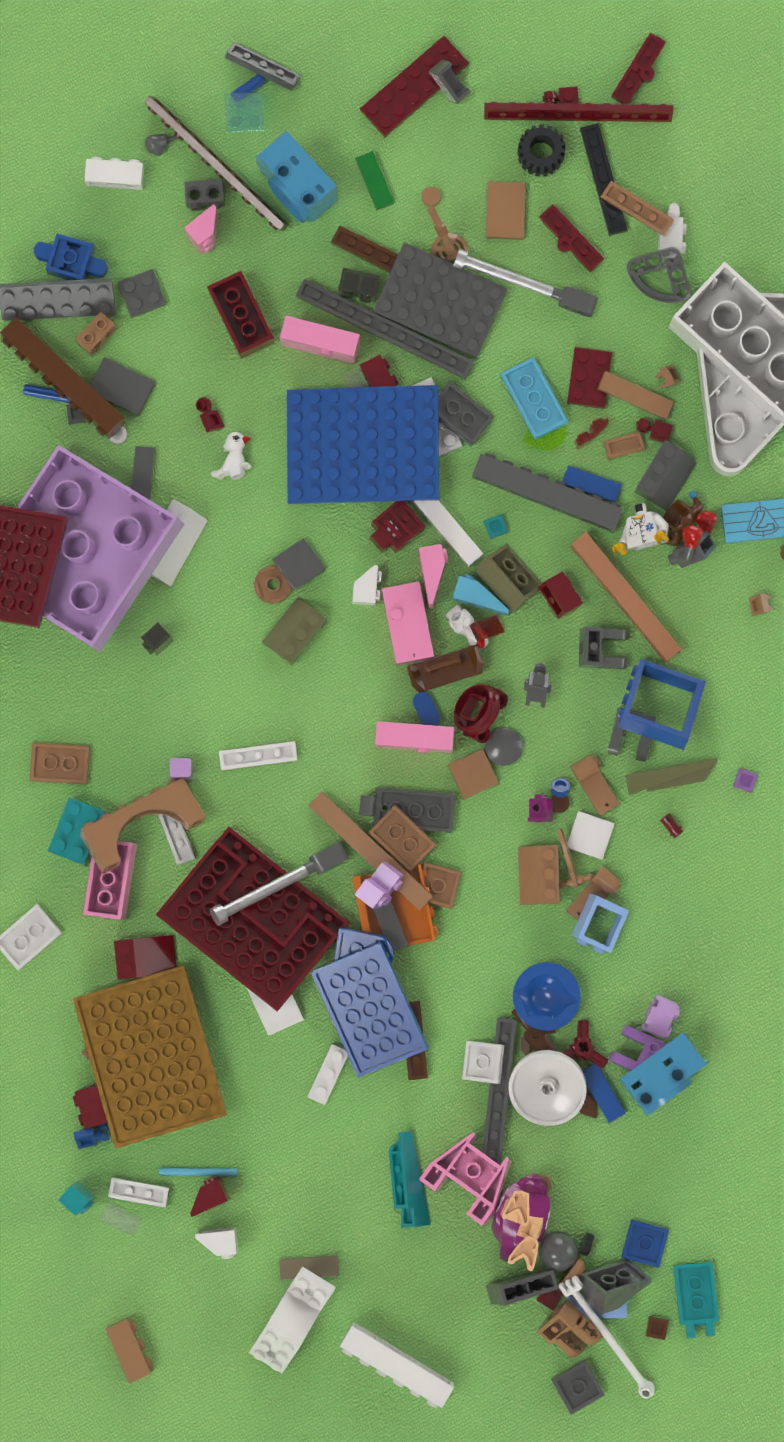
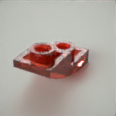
M599 418L592 421V425L589 427L590 434L584 432L577 435L578 438L574 442L576 448L580 449L601 435L609 424L608 418L605 420Z

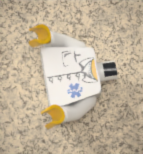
M645 503L635 505L636 515L626 519L619 543L612 547L613 552L616 556H618L619 552L622 555H626V548L637 551L668 542V523L658 513L647 512Z

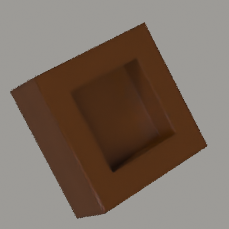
M649 1316L645 1336L665 1340L669 1320Z

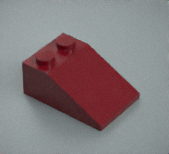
M174 935L114 941L118 980L146 977L177 967Z

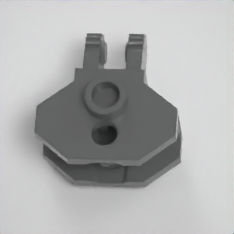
M542 663L535 665L534 672H530L529 678L525 679L524 690L527 691L525 704L530 706V701L540 702L541 707L545 708L547 693H551L552 682H548L549 674H546V666Z

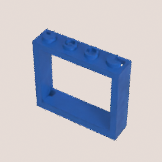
M640 659L638 666L634 665L631 676H634L633 680L629 679L626 690H629V693H625L621 703L625 706L619 710L618 717L620 721L618 727L684 750L690 737L706 681ZM641 675L693 693L682 731L630 714Z

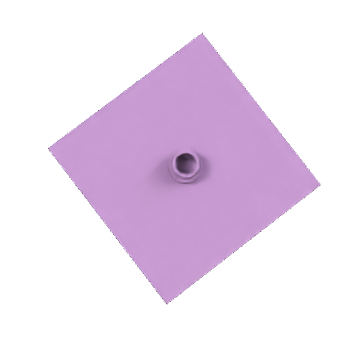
M59 445L17 506L19 509L66 516L69 519L43 617L100 653L185 525L177 516Z

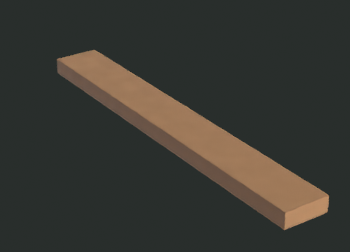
M320 792L310 803L309 807L376 870L382 862H388L404 875L402 879L403 884L398 891L419 911L432 899L433 895L323 792Z

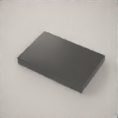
M104 357L90 386L106 401L139 416L155 385V381Z
M449 381L439 394V422L468 445L472 446L494 416Z

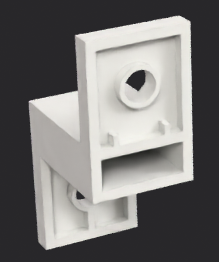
M302 1267L249 1353L257 1360L269 1365L273 1370L283 1373L336 1287Z

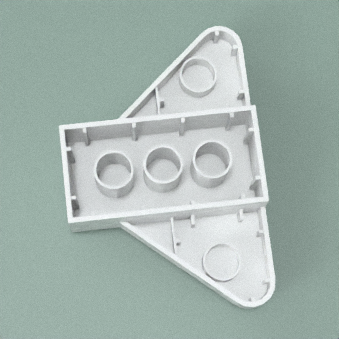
M724 262L673 316L669 328L697 353L711 466L721 475L734 476L743 471L784 426V294L759 293Z

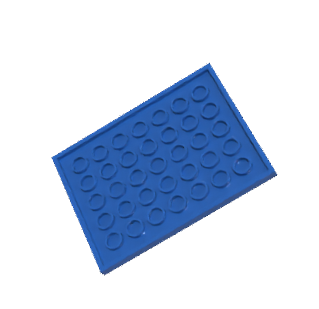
M438 385L287 390L288 504L440 500Z

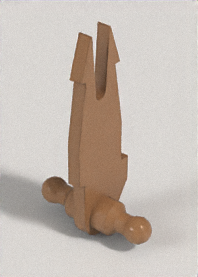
M561 828L558 829V835L570 878L566 881H560L559 887L574 886L577 888L584 884L585 881H591L593 875L587 874L583 876L576 874L572 856Z

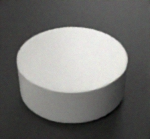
M122 426L110 438V441L116 445L123 444L128 436L126 429Z

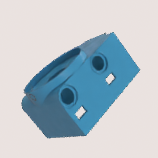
M287 131L259 155L255 156L256 163L260 171L268 179V184L284 207L301 223L315 221L338 201L337 185Z
M682 1033L623 1076L619 1081L634 1102L643 1110L646 1116H649L691 1085L692 1081L689 1077L710 1061L705 1063L685 1034ZM668 1059L671 1064L666 1067L663 1062ZM637 1082L640 1087L634 1091L631 1086Z

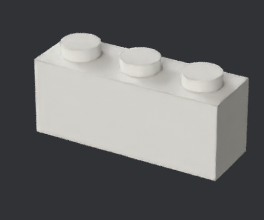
M91 157V159H86L84 180L86 186L143 190L144 165L139 160L131 159L129 162H125L118 158L103 160L100 157Z

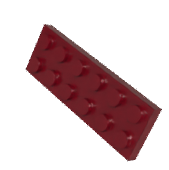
M445 36L441 37L360 108L361 113L384 138L441 90L428 72L442 59L451 62L452 66L450 68L456 76L469 65V62Z

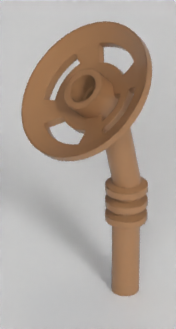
M434 206L429 207L427 211L435 224L434 228L439 236L432 245L431 254L437 257L436 253L439 252L441 259L451 263V260L456 259L458 251L461 249L459 243L455 241L457 239L463 245L464 250L468 251V256L469 248L466 241L457 234L449 233ZM440 241L444 243L442 247L438 245Z

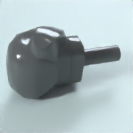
M164 134L150 135L145 140V146L149 153L159 156L163 154L164 148L167 147V142L177 140L178 138L176 135L165 138Z

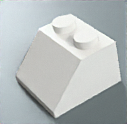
M236 1227L197 1231L195 1234V1239L216 1256H222V1259L233 1258L234 1254H237L239 1251Z

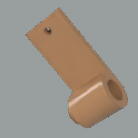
M588 755L571 765L570 768L599 816H602L620 805L600 773L598 767L601 764L596 756Z
M602 866L566 912L578 921L589 894L606 899L610 893L615 894L621 887L619 882L621 880Z

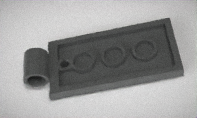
M377 787L375 788L376 797L361 795L359 815L374 816L372 826H375L396 805L422 831L452 833L455 805L454 794ZM386 805L388 807L387 810H383L382 806Z

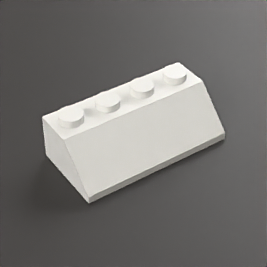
M174 499L167 511L177 516L185 525L151 575L170 587L208 522L207 519Z

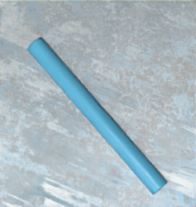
M159 1167V1175L237 1176V1168Z

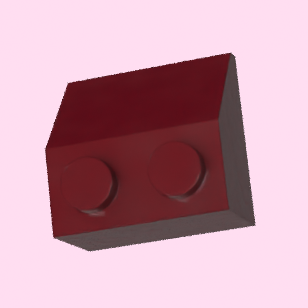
M214 1175L203 1181L204 1184L200 1187L190 1212L191 1217L225 1203L230 1199L221 1177L216 1179Z

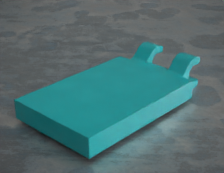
M713 1262L674 1265L680 1325H686L687 1338H696L694 1326L704 1325L706 1336H715L714 1322L719 1321Z

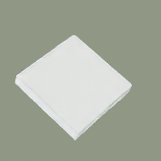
M578 811L567 842L569 849L602 860L615 823Z
M466 1041L462 1079L500 1084L504 1045Z

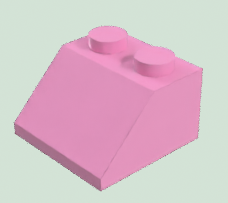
M214 204L184 227L187 238L200 254L210 252L216 243L219 217Z

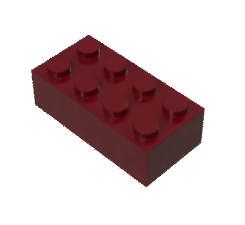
M242 271L207 286L210 297L240 359L275 343L274 337Z

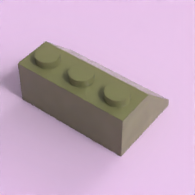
M508 544L490 554L474 569L511 613L540 591L538 587L541 585V582Z
M297 598L262 643L292 666L327 623V618Z

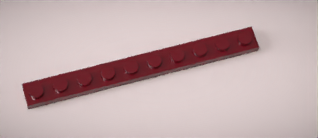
M484 103V120L672 122L673 105Z

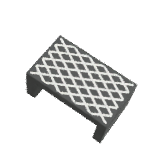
M442 59L428 72L447 99L458 104L471 91L469 88L464 87L450 68L452 66L451 62Z

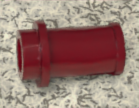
M670 813L660 820L669 831L670 837L673 836L675 839L683 832L682 826L679 827Z

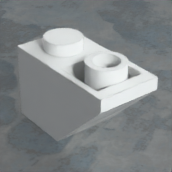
M374 565L354 582L353 604L376 606V601H380V590L377 589V582H381L382 571H378V565Z

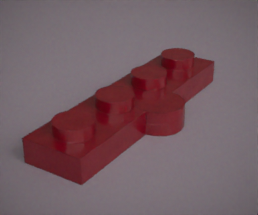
M649 33L611 95V98L621 104H629L641 83H648L653 80L654 70L652 65L664 48L666 41Z
M554 204L539 216L544 225L559 239L557 249L560 252L567 253L570 251L589 272H592L604 261L601 254Z

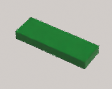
M373 151L356 157L355 160L376 211L394 204Z

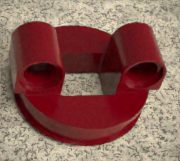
M477 684L466 689L457 700L454 708V722L457 728L463 731L462 735L479 743L487 742L490 738L489 727L496 720L499 710L505 708L508 703L507 694L485 684ZM480 700L483 704L475 719L470 716Z

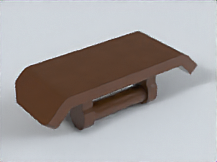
M472 645L462 650L409 665L407 670L412 687L418 692H425L481 674L483 662L478 646Z

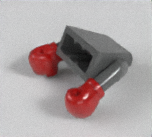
M704 510L695 518V522L699 527L695 525L684 527L682 534L684 542L679 544L672 554L668 555L671 565L679 564L681 568L706 559L716 548L709 535L717 521L715 513Z

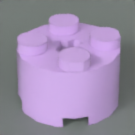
M655 994V1000H652L646 1012L645 1024H642L641 1029L660 1038H668L672 1030L671 1022L672 1020L676 1021L680 1012L678 1003Z

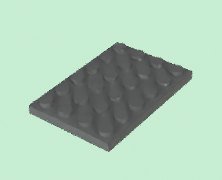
M404 242L373 312L477 359L507 292V288L463 268L461 270L453 267L454 264Z

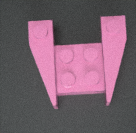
M472 1132L430 1163L419 1180L436 1193L439 1192L448 1178L477 1197L467 1215L485 1228L496 1211L511 1160L506 1157L500 1166L472 1146L477 1138Z

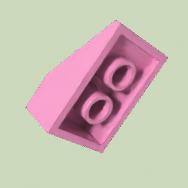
M442 544L419 548V558L429 609H433L445 569V563H448L447 551L442 549Z

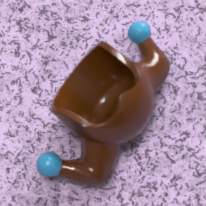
M695 491L689 493V497L693 499V505L688 506L683 501L677 499L662 517L668 523V529L671 530V537H669V541L665 542V544L678 546L683 539L684 527L694 525L696 516L701 513L703 505L697 498Z

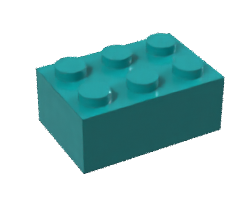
M69 797L48 852L86 866L91 853L80 836L82 826L92 821L94 823L100 820L99 818L107 812Z

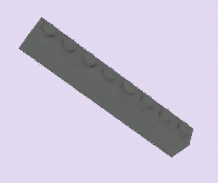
M480 454L472 478L614 533L623 511L618 503L612 501L609 503L604 502L600 496L594 494L591 496L586 495L582 489L576 487L574 489L568 488L566 483L558 480L555 483L550 481L546 475L538 474L537 476L532 474L528 468L521 467L519 469L514 467V464L510 461L503 460L501 462L496 460V456L492 454Z

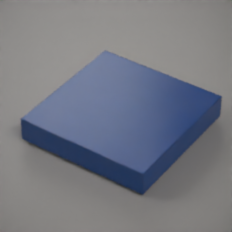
M631 1219L621 1257L659 1268L669 1229Z

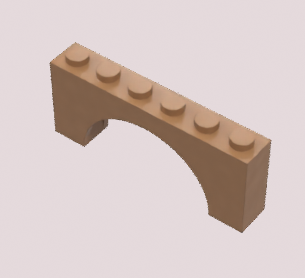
M183 778L179 780L173 779L167 783V786L152 790L150 795L146 797L140 796L133 801L134 803L128 806L124 804L118 807L116 812L112 814L106 813L99 818L100 820L94 823L91 821L82 826L80 836L102 874L120 866L121 859L117 850V840L124 828L132 821L147 815H165L180 822L187 831L204 823L206 816Z

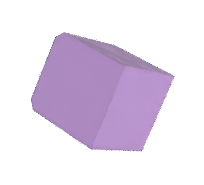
M170 758V779L179 780L183 778L184 780H191V759Z

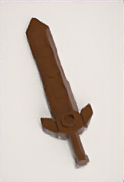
M515 1009L511 1011L526 1029L521 1038V1050L526 1056L530 1045H532V1049L535 1052L541 1050L559 1052L548 1036H546V1034L556 1033L555 1030L544 1031L535 1029L526 1024L519 1017ZM587 1090L584 1104L579 1112L589 1117L597 1118V1103Z

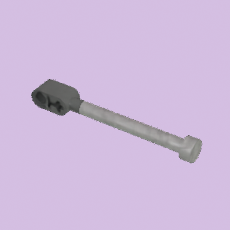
M462 249L458 251L453 267L461 270L463 266L558 300V306L586 317H592L598 301V298L594 295L567 286L561 290L467 256L468 251Z
M337 842L309 857L310 862L224 906L218 904L210 908L211 916L215 923L220 926L227 922L228 917L314 872L319 875L343 863L349 857L342 843Z

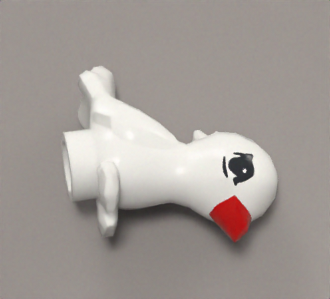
M239 432L230 433L223 446L225 448L224 452L229 451V454L223 466L219 470L211 472V476L222 480L225 476H230L232 480L245 476V471L250 469L251 465L244 461L242 450L251 438Z
M456 605L446 614L451 628L455 633L467 637L470 646L477 645L479 650L487 646V635L483 630L475 627L474 619L466 609H461L460 605Z

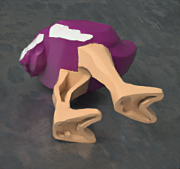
M537 1174L519 1179L517 1183L509 1185L503 1191L491 1226V1230L500 1244V1259L508 1262V1264H513L517 1260L524 1258L527 1270L529 1271L534 1269L538 1244L547 1229L551 1210L547 1188Z

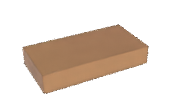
M640 431L603 442L608 460L645 450Z

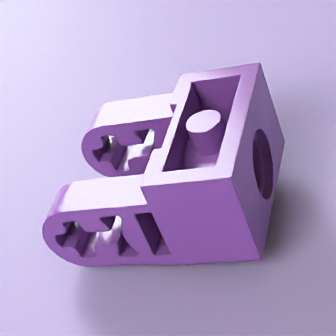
M625 1025L621 1035L643 1045L644 1048L637 1062L612 1051L609 1061L628 1071H632L667 1045V1043Z

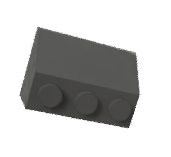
M665 440L634 492L667 511L696 462L682 449Z

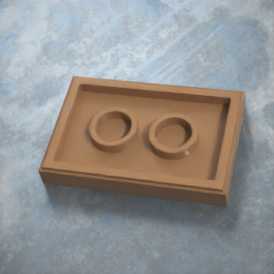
M488 181L486 238L523 240L525 183Z
M32 743L29 781L88 785L90 746Z
M396 805L368 832L409 872L437 845Z

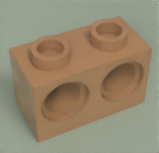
M100 312L75 340L92 357L117 328L110 319Z

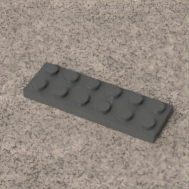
M112 278L0 284L2 321L13 320L15 317L19 320L97 316L100 312L104 315H115Z

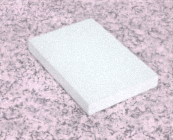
M36 904L0 935V950L19 971L63 932L39 904Z

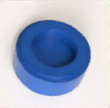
M557 778L552 781L551 793L554 796L565 797L569 794L570 783L568 780Z

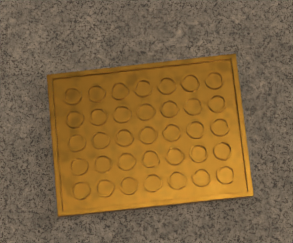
M185 965L73 998L115 1149L228 1115Z

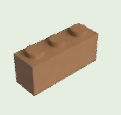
M128 1317L106 1328L107 1334L128 1382L132 1383L151 1374V1368L154 1366L151 1358L146 1357L143 1351L146 1349L141 1338L138 1339L136 1335L138 1329L134 1320L130 1321Z

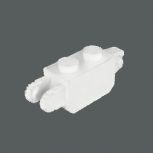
M672 203L668 208L667 215L674 219V223L664 237L658 233V250L676 247L682 256L686 250V242H682L683 235H686V224L683 223V217H679L680 208L678 204ZM669 251V255L663 257V253L660 254L662 259L671 258L672 261L677 256L672 251Z

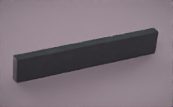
M599 124L581 127L580 133L608 235L612 236L627 232L628 229L623 211L601 198L611 181L614 182Z

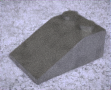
M628 1259L582 1273L580 1281L583 1287L579 1291L586 1301L599 1312L605 1314L619 1309L651 1283V1278Z

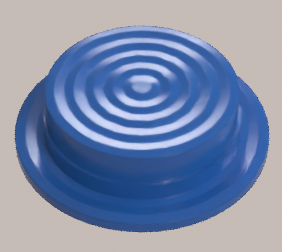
M538 963L527 968L519 976L514 986L513 1003L517 1014L526 1024L538 1030L550 1031L565 1026L574 1018L580 1006L581 992L577 980L569 970L555 963Z

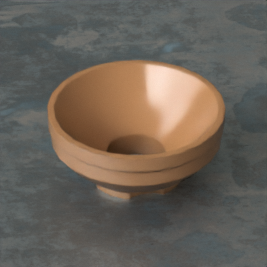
M580 1257L577 1258L572 1268L564 1273L558 1282V1287L562 1282L565 1284V1281L568 1279L572 1281L571 1278L575 1275L580 1280L581 1274L586 1273L584 1261Z

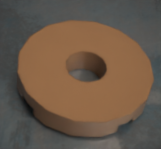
M277 566L263 568L259 571L254 581L256 594L266 603H280L286 600L291 593V585ZM276 580L279 585L277 589L271 590L268 588V582Z

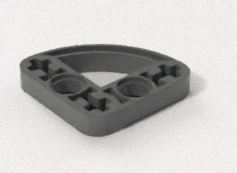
M668 247L634 257L628 262L627 272L634 285L646 296L665 303H678L689 299L691 287L681 253L676 247ZM669 251H672L673 254H677V256L674 258V261H672L671 258H668L664 260L665 264H662L663 260L660 255L661 253H663V257L668 256ZM651 256L659 259L657 266L649 264L648 260ZM642 259H645L647 269H644V266L639 267L638 271L631 269L633 262H636L638 265L643 263ZM666 267L673 294L662 293L651 288L639 275ZM680 269L683 276L680 279H675L672 276L673 270ZM685 280V283H682L683 290L688 291L685 297L682 294L678 295L680 286L679 284L675 286L674 283H680Z

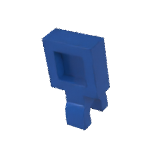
M107 1123L99 1125L96 1131L90 1128L74 1132V1139L78 1149L98 1145L97 1141L110 1140L108 1133L102 1134L104 1131H108Z

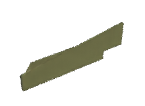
M711 759L628 774L625 776L628 793L632 795L647 789V792L703 782L718 760Z

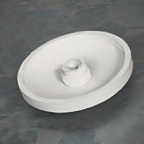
M541 1050L528 1054L515 1065L510 1076L508 1090L510 1100L521 1116L535 1124L554 1126L569 1121L580 1111L585 1101L587 1085L582 1069L572 1058L557 1051Z

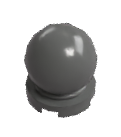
M552 1231L540 1241L538 1254L546 1268L554 1270V1272H565L576 1263L578 1248L573 1238L567 1233Z

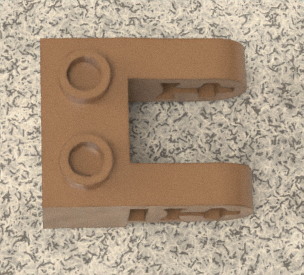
M569 1300L565 1301L548 1315L537 1331L551 1345L555 1343L572 1358H576L584 1351L582 1341L587 1345H592L600 1338V1332L597 1327Z

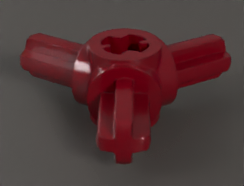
M578 1020L577 1038H574V1043L569 1045V1049L561 1053L577 1061L580 1059L586 1061L588 1059L603 1069L608 1063V1059L594 1050L595 1046L591 1044V1039L588 1038L589 1021ZM581 1045L585 1046L583 1052L579 1051Z

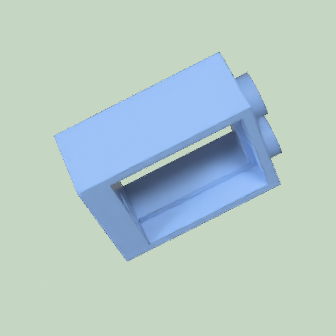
M589 894L571 936L577 938L576 942L587 947L588 944L594 946L592 950L603 954L604 951L611 953L629 910L597 895ZM597 906L617 915L604 945L584 936Z

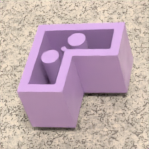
M382 862L372 877L365 879L354 895L372 909L382 907L383 905L386 906L392 899L390 896L394 890L397 891L403 884L402 879L404 875L388 862Z

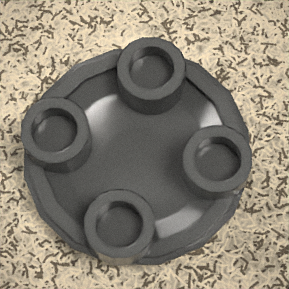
M499 728L490 734L489 740L485 743V752L488 758L496 765L507 766L515 763L521 757L523 751V742L520 736L514 730L508 728Z

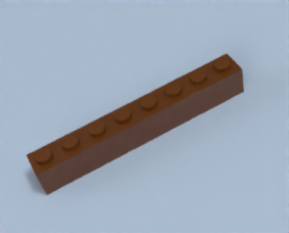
M17 317L0 332L1 342L8 349L11 347L16 351L14 354L21 361L25 360L32 372L35 374L38 372L46 385H52L60 398L63 399L65 397L73 410H79L87 423L90 424L92 422L96 426V431L101 436L106 435L110 439L125 424L124 417Z

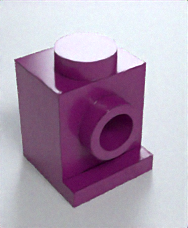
M536 794L534 798L529 799L528 822H553V799L546 798L544 794Z

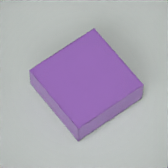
M739 768L733 787L752 793L758 774Z

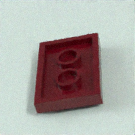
M579 347L574 348L567 404L600 409L605 408L607 393L597 388L604 372L610 373L612 352Z

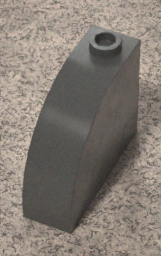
M554 1270L530 1272L486 1285L491 1304L502 1306L559 1289Z

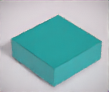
M501 514L484 521L490 540L508 533Z

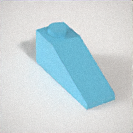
M464 574L463 577L459 576L453 595L454 601L502 615H508L509 609L483 585L474 580L475 577Z

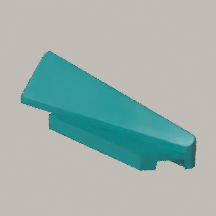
M412 1132L398 1133V1141L396 1144L391 1145L389 1149L394 1209H402L401 1228L427 1226L431 1222L423 1183L419 1180L421 1173Z

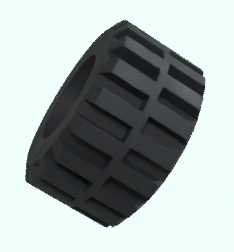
M540 124L539 128H536V125L532 126L531 130L527 129L525 134H522L518 145V161L520 164L522 163L524 170L528 169L529 174L536 173L535 176L537 177L543 174V177H545L548 173H555V169L558 170L561 163H563L566 145L562 134L558 135L556 128L553 131L551 130L552 126L548 125L547 128H544V124ZM536 143H546L551 147L553 153L548 158L539 159L531 153L530 148Z

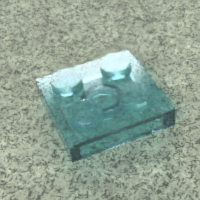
M262 92L224 94L226 132L264 131Z

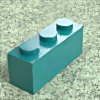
M77 1181L65 1191L58 1201L76 1216L79 1213L83 1215L94 1204L92 1199L95 1196Z

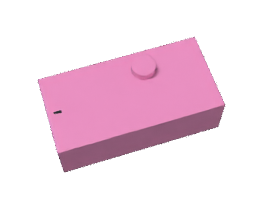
M285 316L280 341L281 346L355 364L360 346V334Z
M420 582L382 588L396 666L433 659L434 653Z
M377 721L375 748L414 750L418 753H452L454 727Z
M117 841V850L121 859L120 866L104 874L101 873L92 857L83 911L84 915L126 921L137 844Z

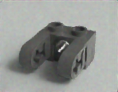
M583 627L580 629L579 667L627 669L626 658L603 657L601 649L602 640H628V630L601 627Z
M620 707L617 708L608 748V754L616 756L618 755L623 730H625L618 727ZM630 710V714L653 722L656 721L655 715ZM641 735L636 760L646 761L651 738Z

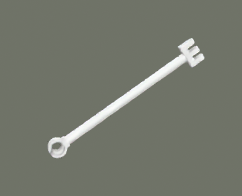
M575 1275L571 1278L572 1281L568 1279L565 1281V1284L563 1282L560 1283L559 1288L565 1297L571 1294L574 1296L638 1383L641 1397L648 1399L653 1396L654 1384L641 1376L579 1290L582 1289L583 1284Z

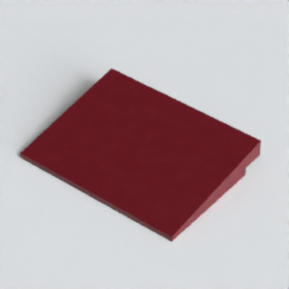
M228 826L156 913V916L278 1012L338 938L339 928H346L349 921L300 882L296 881L228 917L227 922L218 926L211 916L210 908L218 904L224 906L287 874L286 871Z

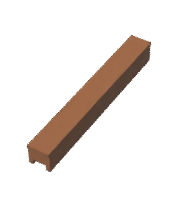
M585 531L570 547L666 663L682 651L681 647Z

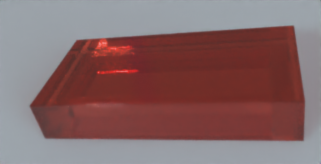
M497 615L469 625L477 642L505 632Z

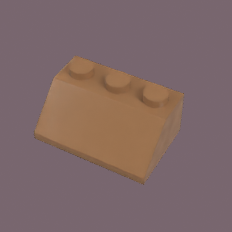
M558 845L518 847L520 905L559 904Z

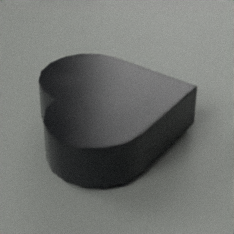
M589 1232L585 1234L578 1253L588 1256L592 1248L594 1234Z

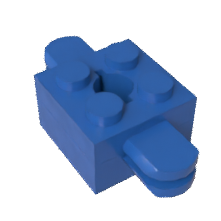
M57 233L53 245L38 242L34 247L36 258L47 262L46 271L48 275L65 280H83L87 278V275L102 278L108 272L105 260L93 257L95 247L92 243Z

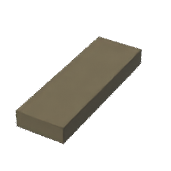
M338 1255L279 1259L281 1280L294 1279L302 1267L319 1277L339 1276Z

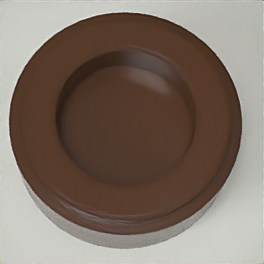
M553 796L551 798L553 799L554 812L563 813L568 809L569 799L567 796Z

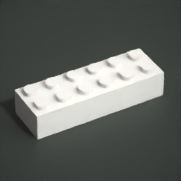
M352 1322L341 1341L340 1347H342L343 1353L350 1357L353 1355L357 1356L361 1364L366 1367L370 1365L375 1367L376 1372L385 1378L387 1375L393 1378V1383L401 1388L403 1386L408 1387L409 1392L418 1398L423 1396L426 1398L427 1403L434 1408H437V1406L442 1408L454 1389V1383L355 1322Z

